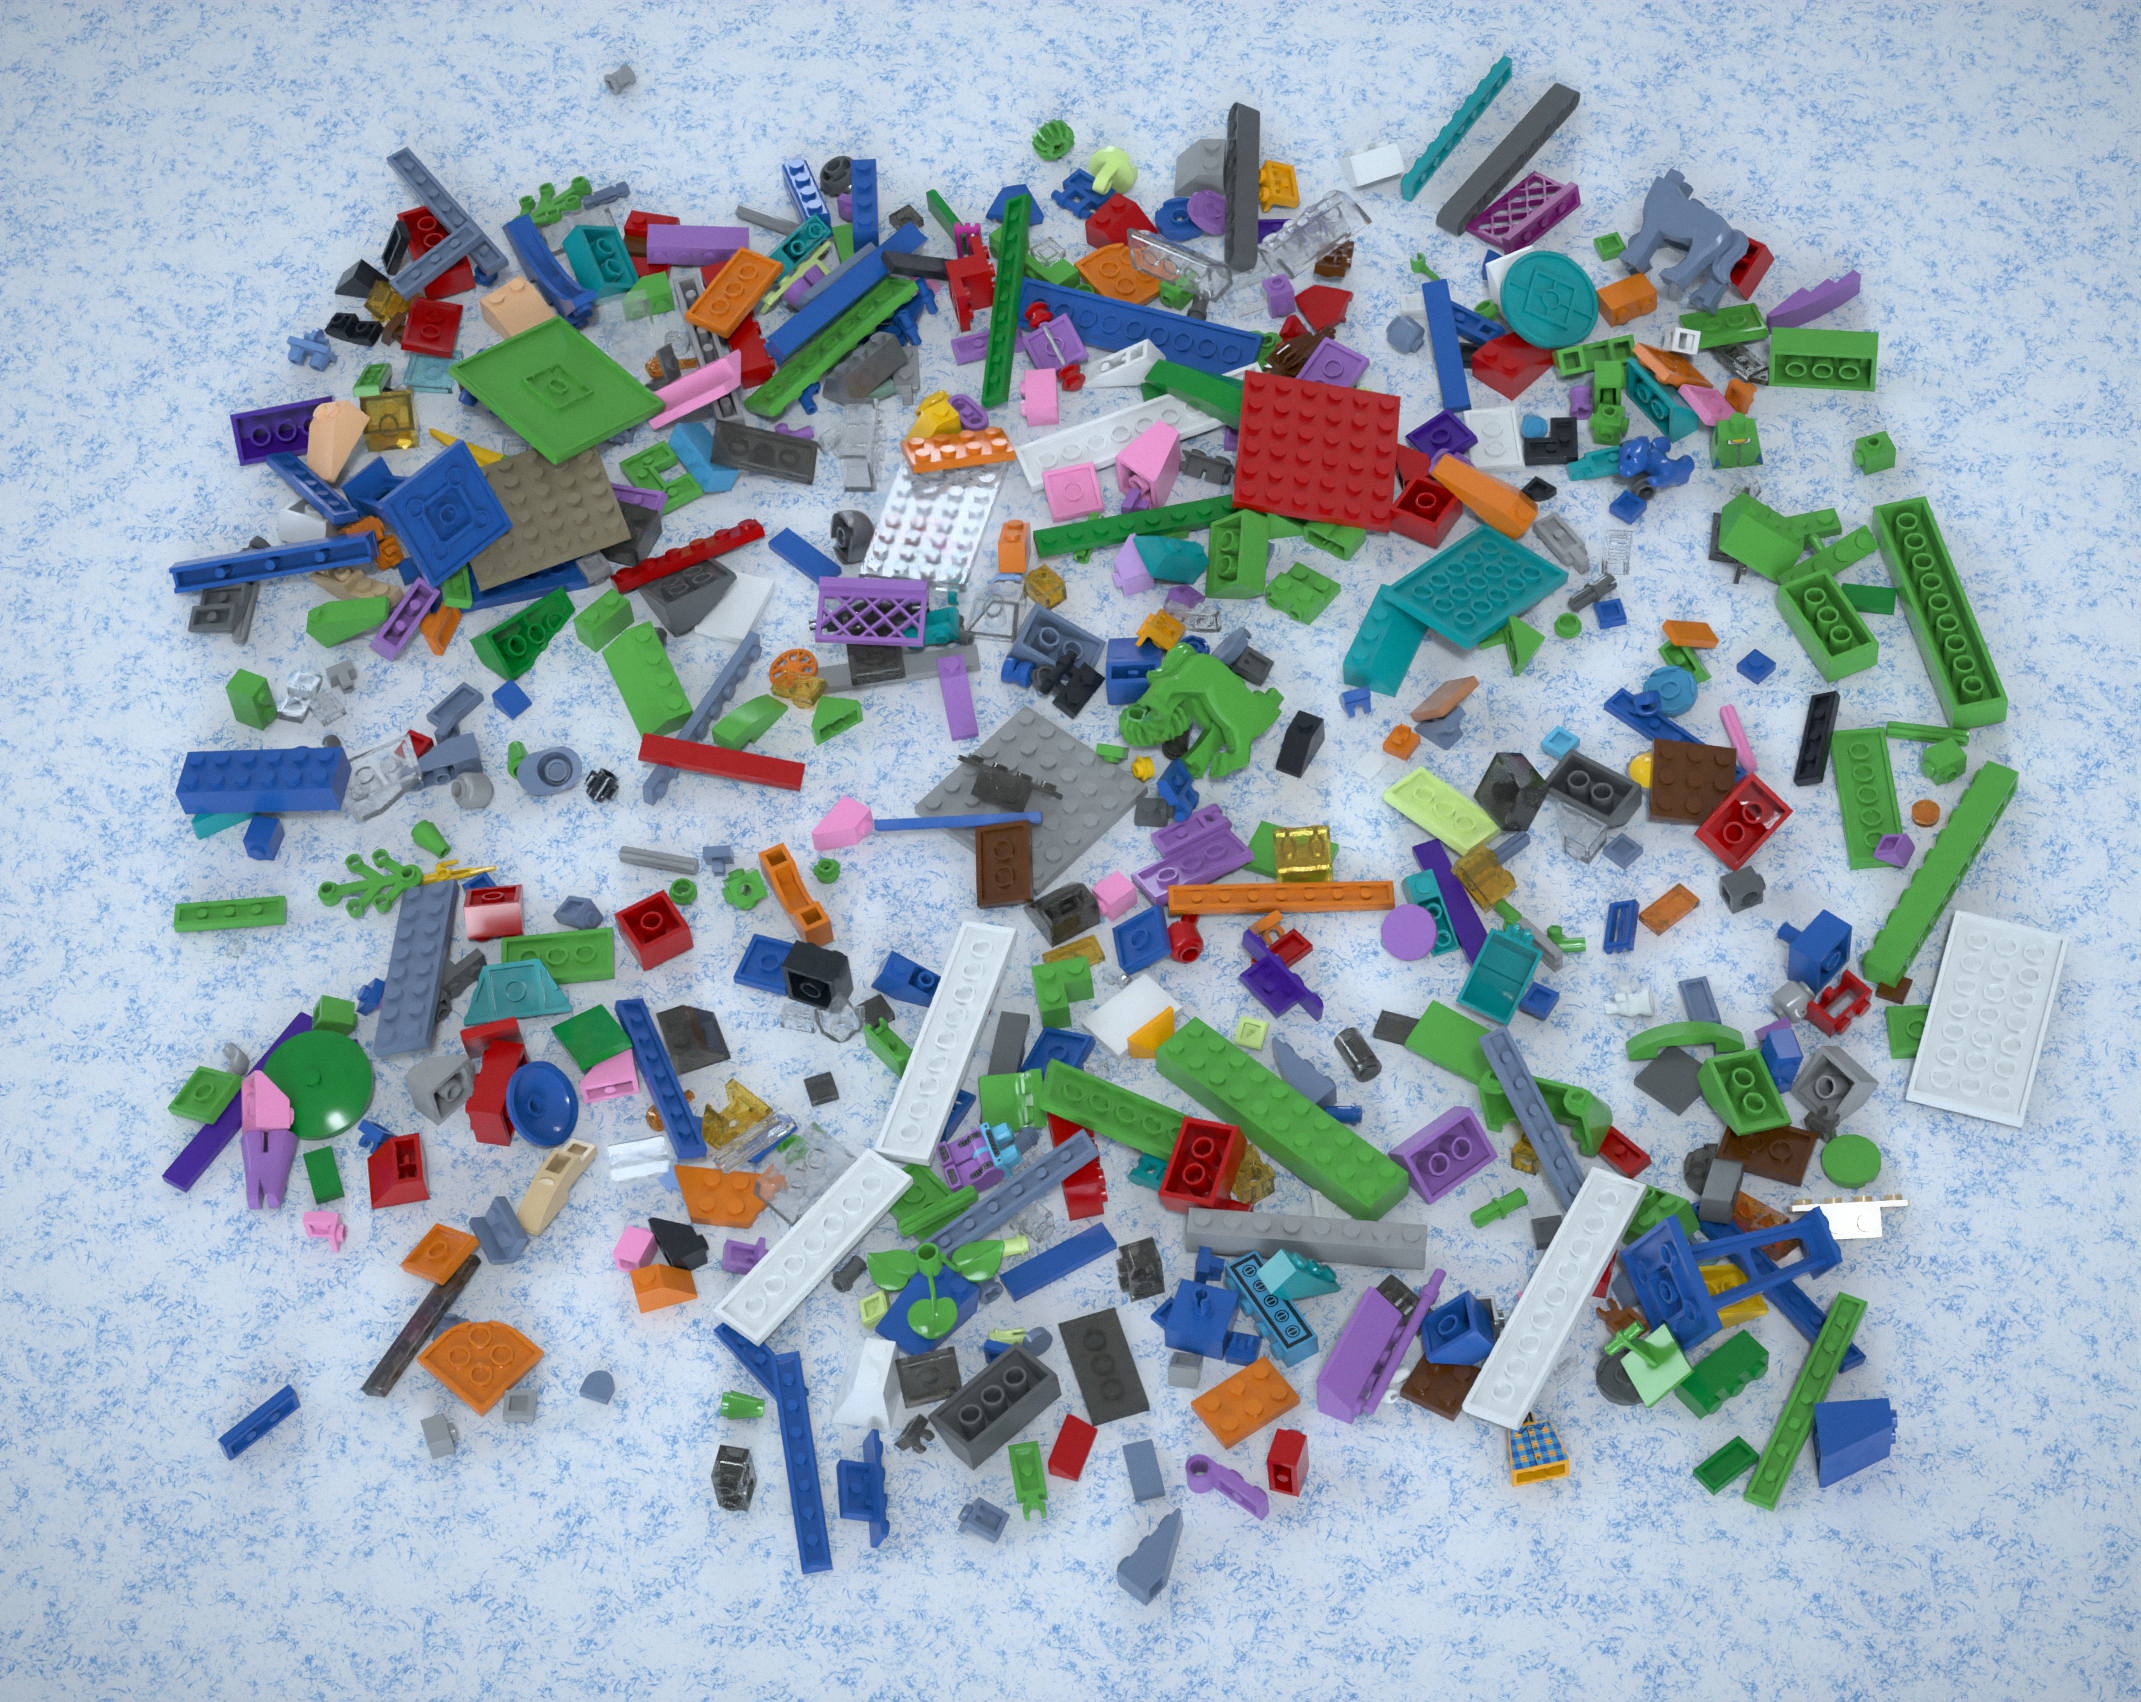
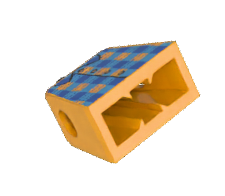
M1529 1412L1519 1431L1512 1428L1508 1430L1512 1487L1569 1476V1457L1550 1421L1536 1423L1533 1413Z

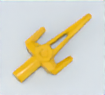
M458 860L440 862L435 865L436 873L423 875L421 885L450 879L458 880L483 872L494 871L497 868L496 866L448 870L445 866L456 864Z

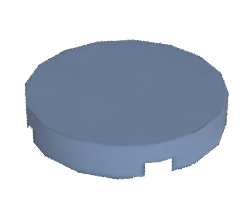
M1245 627L1236 629L1217 646L1211 655L1227 666L1232 664L1248 646L1249 641L1246 638L1251 639V633Z

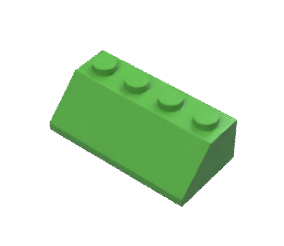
M651 620L625 630L602 651V655L641 739L644 733L665 736L682 729L693 714V709Z

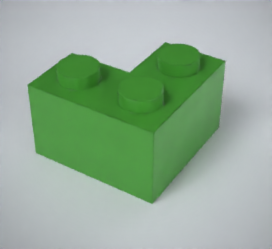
M1087 956L1031 966L1033 985L1043 1028L1060 1029L1072 1026L1068 1003L1094 998L1093 982Z

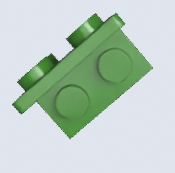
M1041 1068L1030 1069L1022 1073L988 1075L978 1078L982 1124L988 1122L991 1127L1006 1122L1012 1129V1132H1017L1021 1127L1025 1128L1027 1125L1031 1126L1034 1130L1047 1127L1046 1111L1039 1108L1043 1088Z

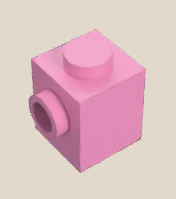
M1115 871L1105 880H1100L1092 889V905L1095 911L1101 916L1105 915L1112 922L1138 903L1136 886L1119 871Z
M627 1225L612 1253L616 1269L630 1273L629 1271L649 1266L658 1251L655 1236L646 1228H635Z

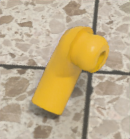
M939 390L931 394L919 405L915 411L916 416L919 418L924 410L944 399L948 401L951 396L946 394L947 391Z

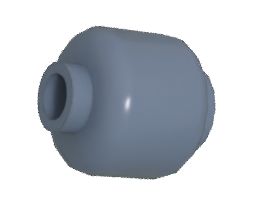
M1408 315L1403 317L1397 316L1386 329L1388 333L1387 341L1403 354L1410 353L1411 351L1416 353L1425 343V340H1423L1425 329Z

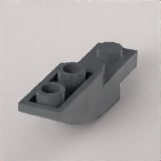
M476 948L457 964H454L449 959L445 961L434 1024L445 1019L452 1011L451 999L458 997L464 989L479 980L482 967L487 965L485 956L479 949Z

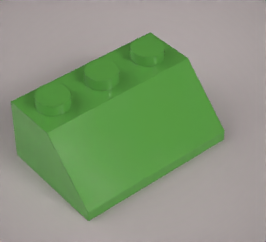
M1742 492L1722 507L1718 549L1781 585L1777 577L1793 568L1804 550L1805 529Z
M1244 509L1211 523L1205 597L1247 600L1264 593L1266 563L1268 560V538L1270 535L1269 518Z

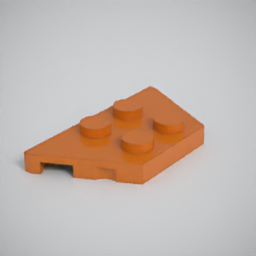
M674 1165L675 1176L678 1180L691 1223L749 1229L757 1220L758 1214L764 1211L771 1203L770 1199L778 1189L782 1190L785 1186V1176Z

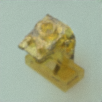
M734 1078L725 1084L727 1098L730 1102L723 1111L717 1113L707 1103L703 1115L702 1137L706 1143L710 1144L718 1152L728 1148H735L741 1139L757 1125L765 1129L775 1121L773 1109ZM732 1120L738 1122L737 1125L729 1127V1123Z

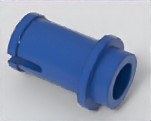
M1352 1103V1106L1326 1105L1325 1112L1340 1123H1352L1353 1126H1356L1357 1123H1362L1361 1105H1356V1103Z

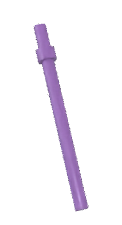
M1437 1268L1429 1283L1423 1286L1418 1296L1420 1300L1363 1407L1365 1412L1369 1414L1375 1413L1430 1305L1435 1304L1440 1294L1439 1288L1446 1276V1272L1443 1269Z

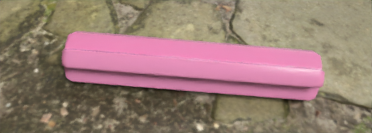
M1731 704L1722 706L1720 708V716L1733 748H1737L1736 756L1739 764L1745 771L1755 772L1757 770V762L1735 707Z

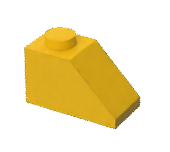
M946 399L936 403L921 413L904 441L913 437L929 438L937 434L951 435L960 433L962 430L959 413Z

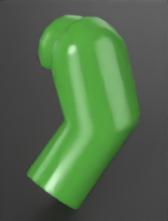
M1504 899L1500 900L1494 908L1504 918V932H1506L1509 924L1514 926L1516 922L1522 919L1521 913Z
M1551 925L1547 928L1548 935L1546 936L1561 948L1563 953L1586 951L1585 937L1567 938L1562 934V928L1559 925Z

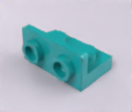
M956 606L932 610L930 613H926L924 646L936 643L944 644L948 641L959 639V610ZM912 624L901 632L906 638H918V630ZM907 646L909 649H912V648H913V649H920V648H922V647Z

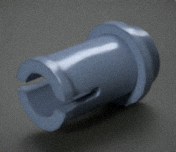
M1031 1126L1021 1127L1015 1139L1003 1149L1015 1143L1021 1155H1023L1031 1146L1038 1144L1039 1134Z

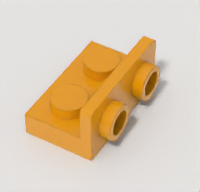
M1266 160L1262 168L1259 169V201L1261 202L1262 212L1267 213L1273 203L1291 208L1298 206L1300 199L1294 166Z
M1160 608L1156 615L1150 613L1136 633L1139 639L1135 645L1140 647L1147 636H1149L1157 647L1170 650L1175 646L1186 626Z

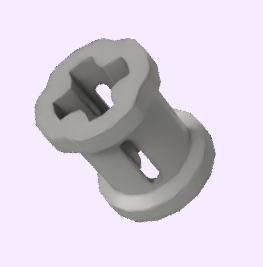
M623 64L613 74H606L604 82L609 91L616 95L624 86L636 83V77L632 69L627 64Z

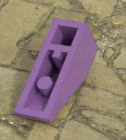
M963 654L936 659L952 741L978 737L979 733Z

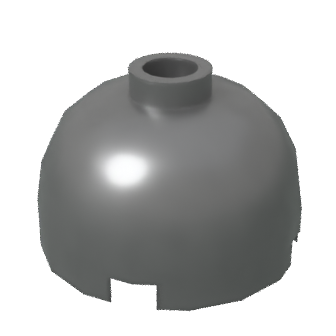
M858 510L837 511L838 513H834L832 516L830 534L831 538H836L838 546L833 547L838 560L842 563L863 560L872 552L875 540L878 539L877 527L873 525L869 517Z

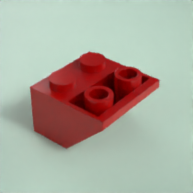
M419 1133L391 1137L367 1158L372 1209L430 1199L426 1154Z

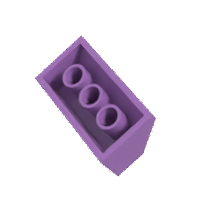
M1368 1286L1316 1380L1319 1412L1351 1425L1357 1415L1361 1416L1364 1412L1363 1407L1367 1402L1366 1397L1370 1391L1372 1392L1380 1377L1379 1374L1382 1368L1385 1367L1394 1346L1405 1329L1403 1327V1314L1374 1287Z

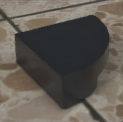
M1537 476L1521 489L1534 502L1548 500L1557 494L1556 487Z

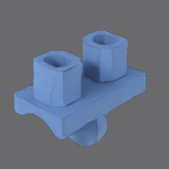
M315 328L311 334L306 332L304 339L290 335L288 337L287 343L291 347L288 360L292 364L303 366L306 356H311L308 365L316 371L324 372L328 363H335L338 358L337 355L331 353V348L328 346L329 339L324 338V331L322 329Z

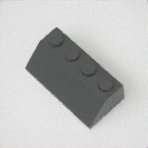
M1016 1341L928 1415V1419L951 1451L972 1470H975L1062 1395L1057 1374Z

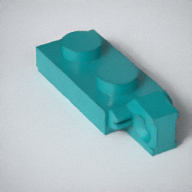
M1619 445L1584 453V457L1578 459V461L1568 463L1567 475L1570 481L1583 480L1584 478L1590 480L1619 473L1617 468L1619 465Z

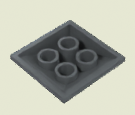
M711 557L640 585L637 589L664 627L674 635H680L689 632L691 627L701 622L737 579V576L733 571Z

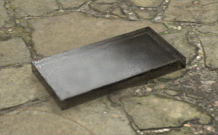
M716 419L710 463L812 485L818 442Z
M1115 1307L1058 1324L1066 1353L1093 1427L1150 1410L1147 1396Z

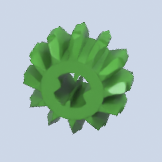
M1052 119L1050 123L1044 122V126L1036 128L1037 133L1032 135L1033 149L1044 161L1049 159L1055 161L1057 157L1063 158L1065 153L1070 152L1069 148L1075 145L1074 132L1062 119L1058 121Z

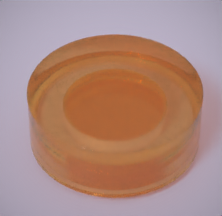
M1927 799L1919 800L1912 806L1911 819L1917 826L1929 828L1938 823L1940 808L1934 801Z

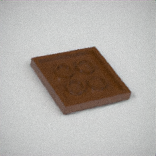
M1654 738L1651 752L1648 819L1701 826L1727 793L1735 786L1737 748Z

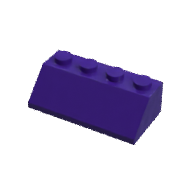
M334 395L231 414L230 419L240 466L264 462L267 460L268 454L291 451L295 456L306 454L308 452L309 427L314 418L313 413L320 404L335 402Z

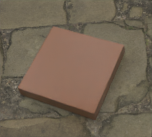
M1475 676L1445 681L1410 715L1415 722L1445 717L1480 683Z

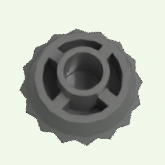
M838 156L824 165L820 172L821 181L819 183L821 185L820 190H823L824 194L833 196L849 192L851 188V160L854 159L847 156Z

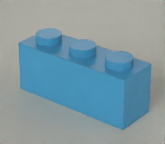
M676 423L668 445L704 492L731 491L739 469L703 423Z

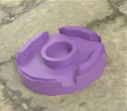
M1210 190L1193 193L1187 203V212L1191 220L1205 232L1214 235L1225 233L1226 199Z
M1403 904L1392 909L1385 917L1381 928L1382 941L1386 949L1394 957L1405 961L1418 960L1427 956L1435 947L1438 939V929L1434 916L1426 908L1415 904Z

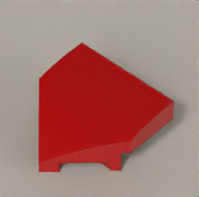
M1313 285L1296 295L1295 302L1316 332H1319L1327 325L1332 328L1340 321L1342 323L1346 322V310L1348 303L1352 302L1354 294L1338 288Z

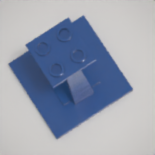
M457 439L410 477L392 475L383 458L379 456L340 486L351 506L358 511L359 519L366 516L378 517L381 521L394 527L426 583L434 589L513 526L466 443L461 439Z
M1820 1206L1814 1207L1793 1223L1690 1246L1675 1214L1663 1219L1619 1253L1651 1332L1653 1333L1664 1323L1667 1324L1685 1355L1723 1329L1717 1312L1809 1273L1813 1280L1819 1279L1843 1262L1841 1249L1834 1241L1829 1229L1828 1218L1823 1214ZM1796 1238L1804 1260L1766 1275L1759 1274L1750 1254L1751 1249ZM1729 1254L1739 1255L1748 1275V1282L1710 1296L1697 1262Z

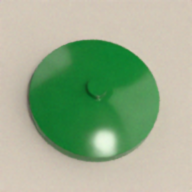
M312 1030L291 1037L271 1054L262 1071L290 1099V1108L294 1110V1121L288 1131L294 1133L301 1140H325L344 1133L361 1119L369 1107L373 1096L374 1074L369 1059L355 1041L335 1031Z

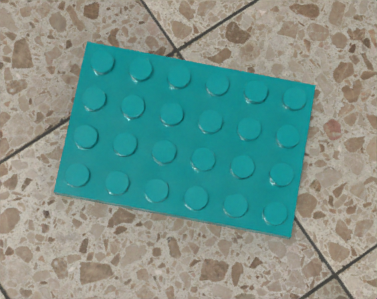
M1484 523L1384 590L1383 598L1454 641L1459 646L1469 650L1506 625L1509 616H1519L1567 583L1569 573Z

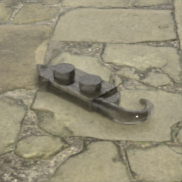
M1737 342L1706 348L1716 356V360L1745 383L1750 382L1769 386V366L1741 343Z

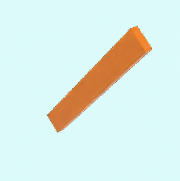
M1393 881L1168 885L1167 889L1169 915L1272 913L1277 909L1280 912L1392 910L1395 908Z

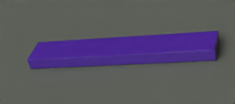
M1436 838L1412 846V854L1421 871L1433 870L1456 938L1472 969L1488 934L1439 839Z

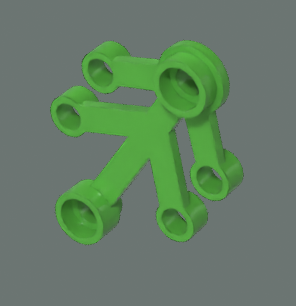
M584 176L574 178L571 181L570 188L552 200L551 197L555 194L552 183L542 184L538 188L541 198L537 210L531 213V210L536 206L533 196H524L519 200L521 206L520 215L516 216L513 220L528 213L535 226L559 222L562 219V211H574L582 206L580 198L592 192L589 180L585 179Z
M377 849L372 854L374 864L379 868L385 867L393 873L392 875L383 876L364 864L358 854H351L345 860L348 870L352 873H358L366 878V880L340 885L327 881L320 885L318 896L323 905L331 907L337 905L343 895L366 891L359 899H352L346 904V910L352 918L362 916L365 908L372 901L375 909L380 913H384L391 908L392 903L404 890L414 886H421L423 872L417 865L409 864L402 866L392 860L385 849ZM393 886L387 894H380L385 887Z

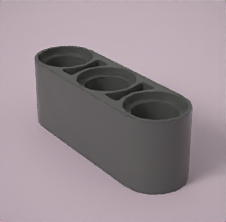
M1721 1158L1713 1159L1700 1201L1699 1220L1730 1224L1742 1186L1744 1162Z

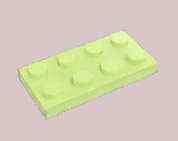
M1422 766L1384 791V801L1465 858L1503 833L1504 823Z

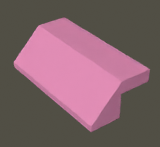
M739 349L655 391L653 394L666 404L663 412L649 420L653 430L730 393L740 386L741 352Z

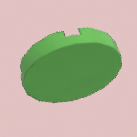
M1844 1134L1833 1138L1826 1144L1822 1153V1170L1824 1174L1826 1173L1830 1177V1181L1835 1185L1846 1189H1858L1864 1187L1871 1180L1873 1182L1881 1169V1153L1877 1146L1868 1138L1857 1134Z

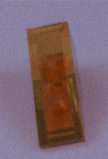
M1742 1191L1739 1192L1732 1220L1745 1233L1791 1223L1786 1215ZM1797 1238L1759 1248L1769 1258L1777 1262L1788 1256L1791 1251L1800 1245Z

